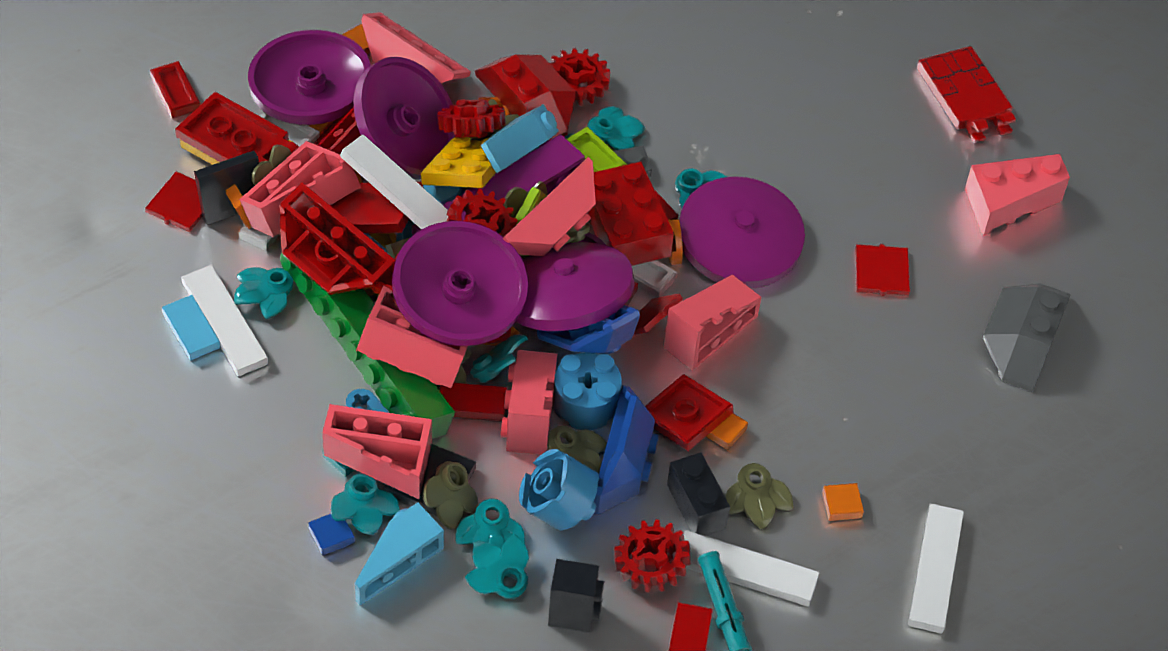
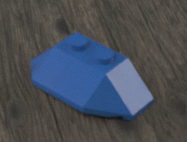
M624 305L606 319L586 327L565 331L537 330L536 334L539 340L572 352L611 354L618 351L622 344L632 339L640 314L638 309Z
M622 385L599 472L597 493L594 499L596 504L595 515H599L639 494L642 481L648 482L650 478L652 462L647 461L649 453L655 455L659 435L653 433L655 419L633 390L626 385Z

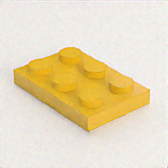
M455 137L451 139L421 172L422 185L483 188L496 173L480 146L489 138L482 141L471 140L470 137Z

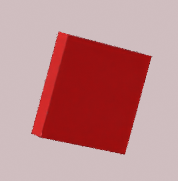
M682 374L645 405L646 409L655 419L654 429L687 451H690L734 413L733 404L685 374Z

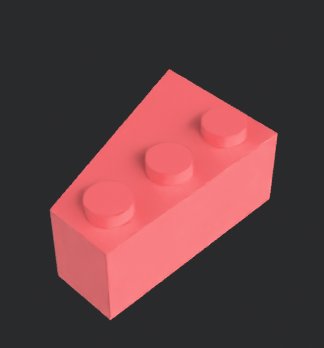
M306 141L241 197L240 202L252 228L275 237L281 233L279 204L301 182L331 205L361 188L354 169L340 157V154Z
M1060 154L971 165L965 191L983 237L990 234L992 229L1000 225L1006 224L1008 226L1015 223L1016 218L1027 213L1030 215L1061 202L1070 176Z
M732 274L670 307L664 331V349L693 371L758 317L761 296Z
M383 286L368 317L356 351L365 354L373 360H381L396 366L403 372L424 377L436 385H444L451 388L468 346L441 343L416 330L405 319L395 299L391 297L392 290Z
M518 350L516 363L509 365L508 382H512V389H506L504 409L508 410V417H502L501 437L507 438L506 451L539 455L547 451L553 405L554 379L557 369V353Z
M329 404L322 432L324 456L420 499L432 445V419Z

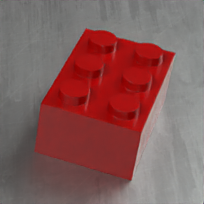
M642 162L594 172L596 204L587 213L591 217L589 222L594 234L603 240L607 246L622 252L629 259L632 266L671 257L674 232Z

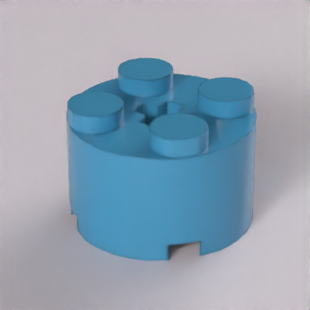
M596 353L569 354L562 358L561 364L555 373L553 393L554 411L560 419L562 417L569 422V426L578 430H597L607 425V421L615 415L622 387L621 373L614 364V359L608 354Z
M551 449L541 454L533 462L537 466L531 475L526 473L521 482L519 490L521 506L531 515L560 531L572 528L581 520L586 521L590 519L596 509L594 499L597 493L599 474L557 449Z

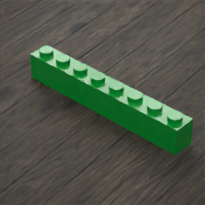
M281 253L279 261L283 269L291 275L299 291L305 295L315 313L320 316L330 330L331 335L342 346L349 360L355 364L363 375L365 382L371 386L379 397L383 407L393 414L432 419V439L446 435L455 411L434 383L416 374L403 372L396 366L381 360H373L365 354L356 351L368 317L375 305L365 290L362 288L329 295Z

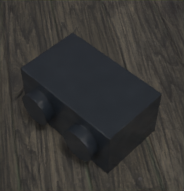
M702 452L670 462L667 486L690 531L706 536L726 529L730 505Z
M556 559L550 589L548 626L590 633L592 619L599 620L602 607L604 581L598 580V565Z

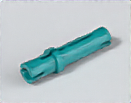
M711 551L698 557V563L701 566L718 616L716 619L717 627L723 631L729 651H752L742 624L745 619L742 611L737 609L719 552Z

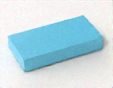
M193 295L162 307L164 317L190 361L221 348L219 339Z

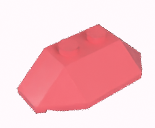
M381 12L363 14L361 21L372 60L375 63L388 57H404L413 60L430 71L442 86L470 76V70L395 23Z
M587 157L504 236L503 240L510 243L519 255L544 256L552 248L558 252L571 239L567 233L572 228L578 232L591 219L587 213L596 204L593 161Z

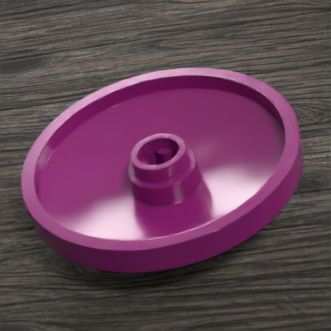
M303 30L288 33L267 43L252 59L248 70L250 94L255 104L263 112L283 122L298 125H314L334 121L345 116L354 107L356 84L361 74L371 66L370 61L360 45L341 34L324 30Z
M388 57L368 67L359 77L354 92V113L360 134L366 136L413 179H421V172L451 139L456 137L453 132L445 133L444 130H439L438 111H441L442 108H450V105L453 104L437 78L419 63L404 57Z
M724 177L705 183L688 197L679 218L684 255L694 268L715 282H719L733 274L749 288H759L773 284L784 278L795 267L804 246V223L792 201L775 187L752 178Z
M446 221L430 225L415 233L403 245L397 256L392 276V289L396 304L405 319L416 330L438 342L456 346H472L492 341L507 332L514 325L526 301L528 277L520 255L510 243L503 240L504 237L482 225L465 221Z
M590 242L568 243L558 252L552 248L544 256H527L522 261L528 277V293L523 310L516 322L537 330L565 331L586 327L606 319L622 308L633 293L635 280L629 259L615 248Z

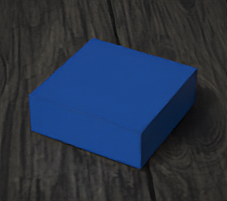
M331 514L308 522V529L322 556L355 543L354 535L346 520L335 521Z

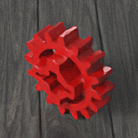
M573 48L571 54L562 50L560 58L554 55L551 57L550 65L576 91L575 101H577L579 106L583 105V100L593 104L595 96L601 99L604 97V91L609 89L610 69H607L606 60L599 61L598 53L589 56L588 49L578 53L577 49Z
M485 99L458 100L456 105H450V108H442L441 111H438L439 130H444L445 133L453 132L458 138L488 136L487 132H494V129H502V126L506 125L504 107H499L497 104L489 105Z
M478 188L475 195L470 190H466L463 197L457 195L446 214L448 216L447 221L471 222L487 227L496 233L499 229L498 226L501 225V233L499 235L502 237L506 236L518 222L516 218L511 217L514 211L513 207L505 208L503 206L506 201L505 198L497 201L494 199V191H491L486 196L482 188ZM465 211V220H462V213Z
M659 519L655 520L653 526H648L646 521L643 520L641 521V528L638 530L633 526L628 527L629 537L626 535L619 536L620 545L614 547L616 570L620 571L623 582L631 579L633 589L638 588L642 584L645 586L646 593L651 591L652 586H657L659 591L663 592L665 583L669 582L675 587L677 585L676 576L685 577L687 575L686 566L691 565L689 541L684 540V532L682 530L674 533L672 523L667 524L663 528L660 526ZM676 552L674 560L670 563L669 561L673 559V553Z

